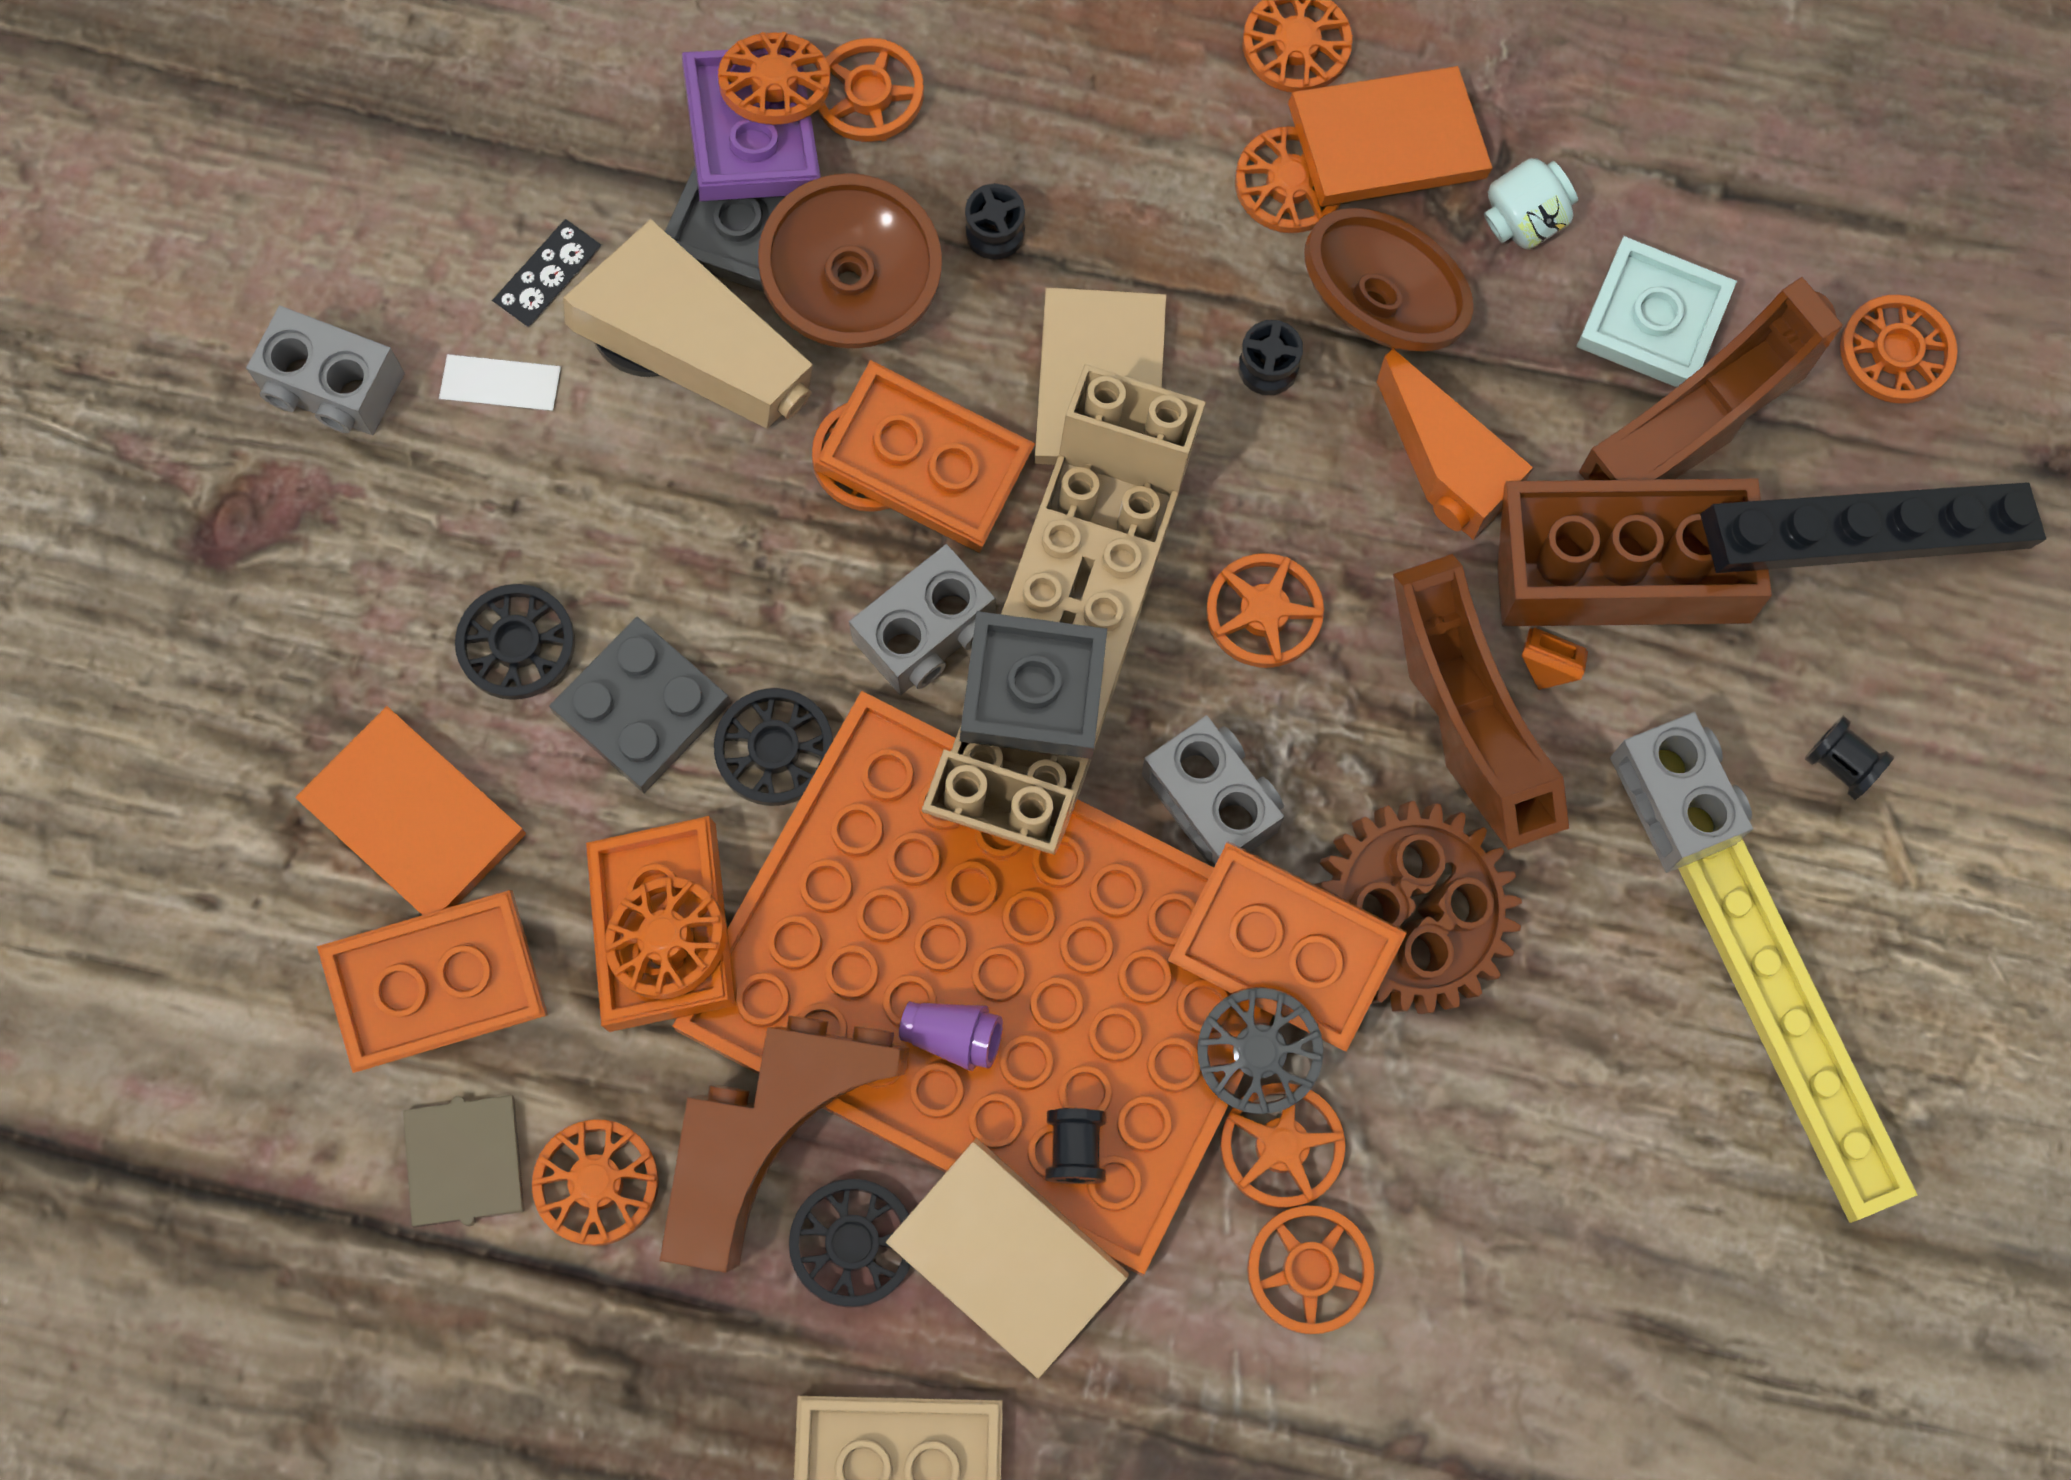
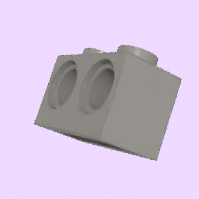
M280 305L246 367L261 389L260 396L271 405L288 412H294L297 406L315 413V417L321 423L336 431L349 433L351 428H354L372 436L405 374L391 347ZM299 359H307L300 369L293 372H285L292 362ZM353 380H363L362 384L355 391L345 394L340 393L347 383Z
M945 544L849 621L852 641L901 696L913 685L917 689H921L934 681L946 667L944 660L961 646L966 650L972 648L976 611L996 614V598L955 552ZM947 596H958L968 603L962 612L954 615L944 614L935 607L939 600ZM900 634L912 635L920 641L915 650L906 654L894 653L886 646L893 637Z
M1695 712L1625 739L1610 757L1666 873L1732 847L1753 830L1750 823L1752 811L1749 801L1739 786L1731 785L1721 765L1723 755L1719 741L1710 728L1702 727ZM1659 750H1670L1679 755L1684 763L1685 773H1674L1666 769L1659 759ZM1696 807L1707 812L1713 821V832H1703L1694 827L1688 817V808Z
M1206 715L1144 758L1142 776L1208 865L1215 867L1228 841L1251 852L1277 834L1284 819V815L1280 811L1284 808V804L1274 786L1263 776L1256 780L1242 762V759L1245 758V752L1235 735L1225 726L1217 729ZM1189 756H1203L1213 764L1215 772L1206 778H1194L1183 770L1181 762ZM1230 805L1241 806L1250 813L1253 824L1246 829H1232L1223 823L1219 811Z

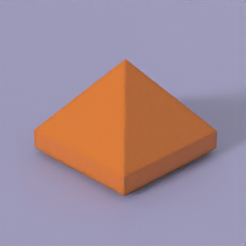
M1534 627L1533 629L1529 628L1521 656L1538 690L1581 680L1586 668L1588 651L1585 647Z

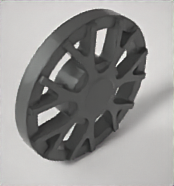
M1247 988L1224 998L1207 1016L1198 1039V1062L1207 1085L1223 1102L1248 1113H1274L1296 1104L1311 1090L1322 1067L1323 1040L1316 1020L1299 1000L1273 988ZM1256 998L1277 1001L1273 1025L1255 1023L1254 1009ZM1250 999L1249 1010L1244 1011L1238 1003ZM1282 1004H1285L1294 1011L1287 1016H1282ZM1231 1006L1247 1024V1027L1237 1037L1232 1036L1217 1022V1019ZM1299 1015L1306 1024L1310 1034L1298 1041L1287 1044L1279 1029ZM1213 1027L1221 1034L1220 1038H1209ZM1312 1040L1313 1052L1304 1050L1301 1046ZM1208 1045H1233L1235 1062L1211 1066ZM1287 1053H1295L1312 1059L1310 1070L1305 1079L1282 1068L1286 1061ZM1239 1068L1245 1074L1253 1077L1252 1083L1243 1098L1235 1096L1224 1087L1233 1073ZM1214 1072H1225L1221 1082L1216 1078ZM1277 1074L1287 1096L1275 1101L1266 1102L1261 1086V1078ZM1295 1081L1301 1085L1292 1092L1288 1082ZM1255 1092L1258 1094L1260 1102L1248 1100L1251 1094Z

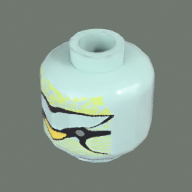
M1530 158L1490 185L1488 198L1492 208L1484 212V217L1501 243L1512 238L1518 246L1524 249H1532L1571 223L1574 216L1572 205L1578 202V196L1570 180L1555 161L1546 165L1536 158Z

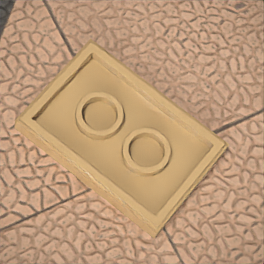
M1046 287L1035 464H1056L1060 451L1065 415L1084 364L1162 388L1166 294Z
M977 1138L886 1241L893 1250L1038 1379L1125 1282L1129 1275L1123 1267Z
M798 1396L794 1480H1001L1003 1401Z

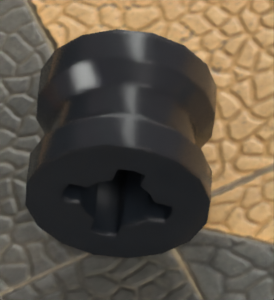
M997 183L983 185L973 191L967 199L965 207V228L969 246L983 258L992 260L1008 258L1018 251L1023 244L1025 236V207L1022 198L1014 189ZM987 223L994 225L997 231L986 227Z
M1264 320L1252 326L1247 331L1242 342V353L1238 362L1239 375L1243 383L1251 391L1258 394L1277 395L1285 392L1294 384L1297 377L1299 363L1303 355V342L1298 332L1291 325L1279 320ZM1263 358L1265 360V366L1260 359Z

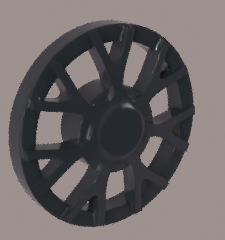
M525 584L500 586L479 596L462 615L455 636L456 656L468 679L483 692L497 698L510 700L533 697L551 688L568 669L575 649L574 628L563 605L548 592ZM512 597L530 598L526 617L510 615ZM504 599L503 608H498L494 604ZM537 600L544 603L542 607L536 610ZM487 607L501 618L492 626L490 631L475 621ZM553 610L561 623L540 634L535 623L549 611ZM471 627L475 628L478 634L469 635ZM563 631L564 639L556 637V635ZM477 642L489 643L492 654L469 660L467 644ZM542 644L563 646L557 662L539 657ZM498 662L509 667L501 685L485 680L490 670ZM531 663L535 664L541 678L530 684L522 685L519 677V668L526 667ZM483 666L478 674L473 669V667ZM546 668H551V670L547 674H545L544 670ZM515 682L517 687H509V685Z
M767 688L745 695L725 712L716 729L714 756L722 778L736 794L760 805H785L801 799L816 772L815 770L813 774H810L794 765L799 754L807 753L821 758V763L833 742V736L826 716L812 700L792 690ZM775 701L794 704L788 724L780 720H772ZM768 702L767 710L763 711L758 704ZM753 707L763 722L758 724L750 733L741 725L737 718L745 710ZM800 707L807 711L808 714L798 717ZM815 719L822 734L806 742L799 743L795 730ZM732 724L739 730L738 733H728ZM725 741L748 742L750 755L739 758H725ZM820 743H823V751L815 749L814 747ZM755 764L757 768L764 771V774L756 786L750 789L739 782L738 779L751 765ZM738 765L739 767L732 774L728 766ZM788 770L795 788L786 792L775 793L772 782L773 774ZM804 778L806 781L799 785L798 779ZM763 787H768L769 793L760 791Z
M844 1179L819 1188L804 1201L797 1211L791 1226L789 1254L797 1277L809 1292L829 1304L854 1308L878 1302L899 1286L911 1266L904 1258H902L896 1273L882 1268L873 1262L879 1246L892 1249L886 1241L893 1233L879 1237L875 1226L871 1222L891 1209L897 1215L900 1224L909 1215L904 1205L893 1193L874 1182L861 1179ZM844 1191L843 1202L838 1203L832 1194ZM850 1191H862L871 1194L869 1209L865 1218L859 1215H848ZM877 1197L887 1204L878 1210L875 1208ZM824 1198L831 1203L840 1216L829 1229L824 1227L810 1212ZM806 1218L814 1225L813 1229H801ZM799 1237H825L826 1253L819 1256L801 1257ZM828 1261H831L835 1266L843 1270L842 1276L831 1292L814 1281V1277ZM804 1263H815L816 1267L809 1274ZM867 1267L876 1290L865 1295L855 1296L851 1281V1271ZM880 1274L891 1278L882 1287L878 1278ZM845 1285L847 1287L849 1296L837 1294L841 1286Z

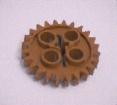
M1415 801L1400 805L1397 815L1389 805L1374 811L1375 824L1366 816L1352 822L1357 839L1345 833L1333 840L1343 857L1329 856L1321 859L1319 863L1333 877L1332 880L1319 882L1314 885L1361 909L1363 908V901L1366 895H1373L1381 903L1383 909L1382 919L1397 927L1401 926L1416 908V904L1411 897L1431 891L1417 908L1418 913L1423 918L1408 921L1400 927L1407 931V934L1371 1004L1382 1003L1391 993L1392 1012L1396 1013L1408 1011L1413 1001L1418 1014L1434 1013L1436 1000L1444 1010L1460 1007L1459 992L1466 998L1479 997L1482 994L1477 977L1489 981L1498 979L1501 976L1498 968L1492 962V958L1502 959L1512 957L1514 951L1501 940L1502 934L1521 930V925L1505 917V909L1522 904L1521 898L1504 895L1502 887L1516 877L1515 871L1497 872L1494 864L1505 851L1502 847L1489 851H1484L1480 847L1487 833L1485 827L1465 834L1463 829L1466 814L1463 812L1450 815L1443 823L1442 807L1438 803L1425 807L1421 817ZM1407 846L1416 850L1421 857L1422 871L1418 878L1409 874L1404 867L1403 852ZM1445 864H1449L1452 867L1451 875L1443 884L1438 885L1432 890L1437 884V880L1441 877ZM1455 889L1463 893L1468 900L1469 914L1465 921L1457 918L1451 907V896ZM1417 937L1426 943L1430 951V962L1425 970H1422L1415 964L1411 955V946Z

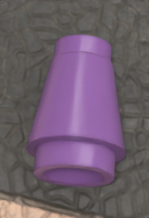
M908 1002L901 1018L899 1038L901 1041L912 1043V1045L969 1071H973L976 1066L984 1068L992 1066L1001 1041L1003 1020L999 1015L990 1014L988 1007L984 1005L919 1004Z

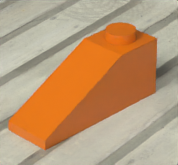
M1391 349L1384 357L1376 382L1425 497L1433 505L1434 513L1444 525L1454 531L1462 530L1474 540L1502 511L1506 481H1527L1533 467L1395 349Z

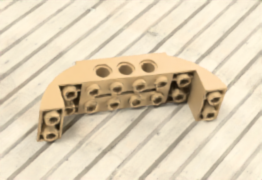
M1084 364L1065 415L1059 456L1001 614L1107 628L1095 750L1152 581L1206 402ZM960 726L952 750H943L922 812L1055 855L1081 792L1091 759L959 742Z

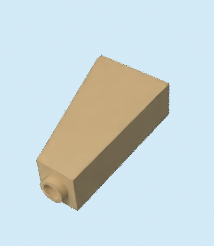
M652 219L646 222L563 297L565 325L573 332L766 429L781 415L786 419L793 417L801 410L811 396L812 392L809 390L813 364Z

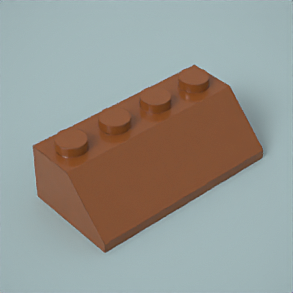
M1759 479L1506 481L1503 493L1497 567L1502 626L1751 624L1772 596L1769 569L1716 574L1700 514L1713 504L1761 501Z

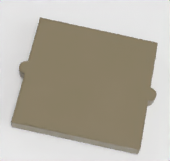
M513 1095L466 1101L460 1096H455L451 1100V1104L403 1110L412 1227L416 1228L461 1221L466 1226H473L478 1218L525 1212L515 1098Z

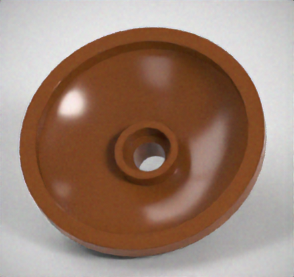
M853 173L834 174L814 179L799 186L781 200L772 211L765 223L759 242V275L769 303L782 320L792 329L824 345L848 349L865 348L883 344L897 338L912 328L923 317L938 290L942 268V251L931 219L920 204L908 193L876 177ZM844 272H854L860 277V280L854 284H846L839 279V276Z
M1346 208L1323 216L1315 224L1307 237L1304 249L1305 264L1317 294L1339 320L1363 337L1380 345L1402 351H1434L1452 345L1469 326L1473 316L1474 303L1470 286L1463 272L1438 243L1409 223L1374 210Z

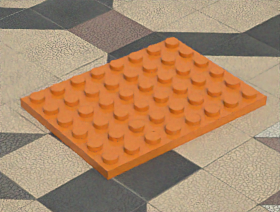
M861 691L727 928L735 1006L679 1017L675 1020L672 1027L680 1034L758 1075L760 1073L767 1027H787L788 1016L827 1021V1034L848 1038L853 1037L854 1026L894 1032L892 1045L910 1048L906 1073L862 1085L836 1098L823 1107V1109L945 1173L977 1138L1118 1264L1144 1276L1228 1107V1104L1217 1097L1207 1085L1200 1070L1197 1049L1199 1034L1207 1016L1220 1001L1232 993L1168 961L1214 867L1079 799L1076 801L1068 826L1055 855L922 812V808L943 750L951 751L956 738ZM1244 1000L1238 1003L1244 1011L1249 1010L1248 1001ZM908 1002L919 1004L984 1005L988 1007L990 1014L1001 1016L1003 1020L1002 1036L992 1066L990 1068L976 1066L973 1071H969L912 1045V1043L901 1041L899 1038L900 1022ZM1255 1005V1023L1269 1024L1273 1014ZM1232 1006L1217 1019V1022L1234 1037H1237L1247 1027L1246 1022ZM1213 1027L1209 1038H1220L1221 1034ZM1229 1044L1208 1045L1210 1065H1224L1235 1062L1233 1055L1234 1046ZM1240 1068L1237 1069L1224 1086L1232 1094L1235 1093L1244 1072ZM1214 1072L1216 1078L1221 1082L1225 1072ZM1064 1108H1082L1107 1112L1106 1124L1100 1127L1099 1167L1106 1170L1105 1182L1065 1184L1045 1181L1046 1169L1052 1166L1053 1126L1047 1123V1111Z

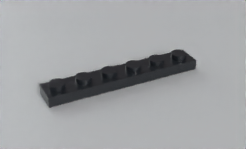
M2029 482L1720 503L1711 505L1700 514L1716 574L2031 549L2047 540Z

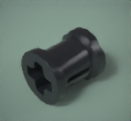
M1843 715L1806 755L1805 760L1811 765L1818 762L1849 787L1847 794L1856 800L1881 776L1893 761L1894 756L1887 751L1878 753L1849 729L1851 721Z
M1064 1108L1047 1111V1123L1053 1126L1052 1166L1046 1169L1045 1181L1065 1184H1095L1106 1181V1170L1099 1167L1100 1127L1106 1124L1107 1112L1082 1108Z

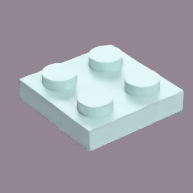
M1623 236L1576 347L1678 387L1703 366L1737 281Z

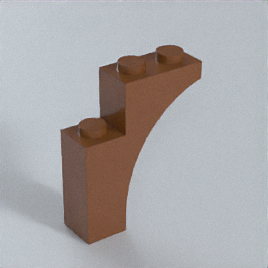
M1803 277L1782 289L1772 302L1710 361L1647 411L1593 447L1579 470L1580 475L1585 480L1677 479L1732 441L1749 416L1807 377L1843 326L1836 317L1832 303L1822 293L1814 291Z
M1453 554L1394 573L1393 577L1409 678L1439 717L1445 764L1448 770L1508 850L1569 829L1564 778L1531 734L1501 678L1481 629L1463 565Z
M788 1016L787 1027H767L755 1103H748L750 1091L720 1085H709L708 1096L687 1097L660 1261L725 1273L740 1266L744 1237L752 1206L770 1166L784 1145L806 1121L836 1098L862 1085L880 1079L904 1075L906 1073L910 1048L892 1045L894 1032L854 1026L852 1038L827 1034V1021L805 1017Z

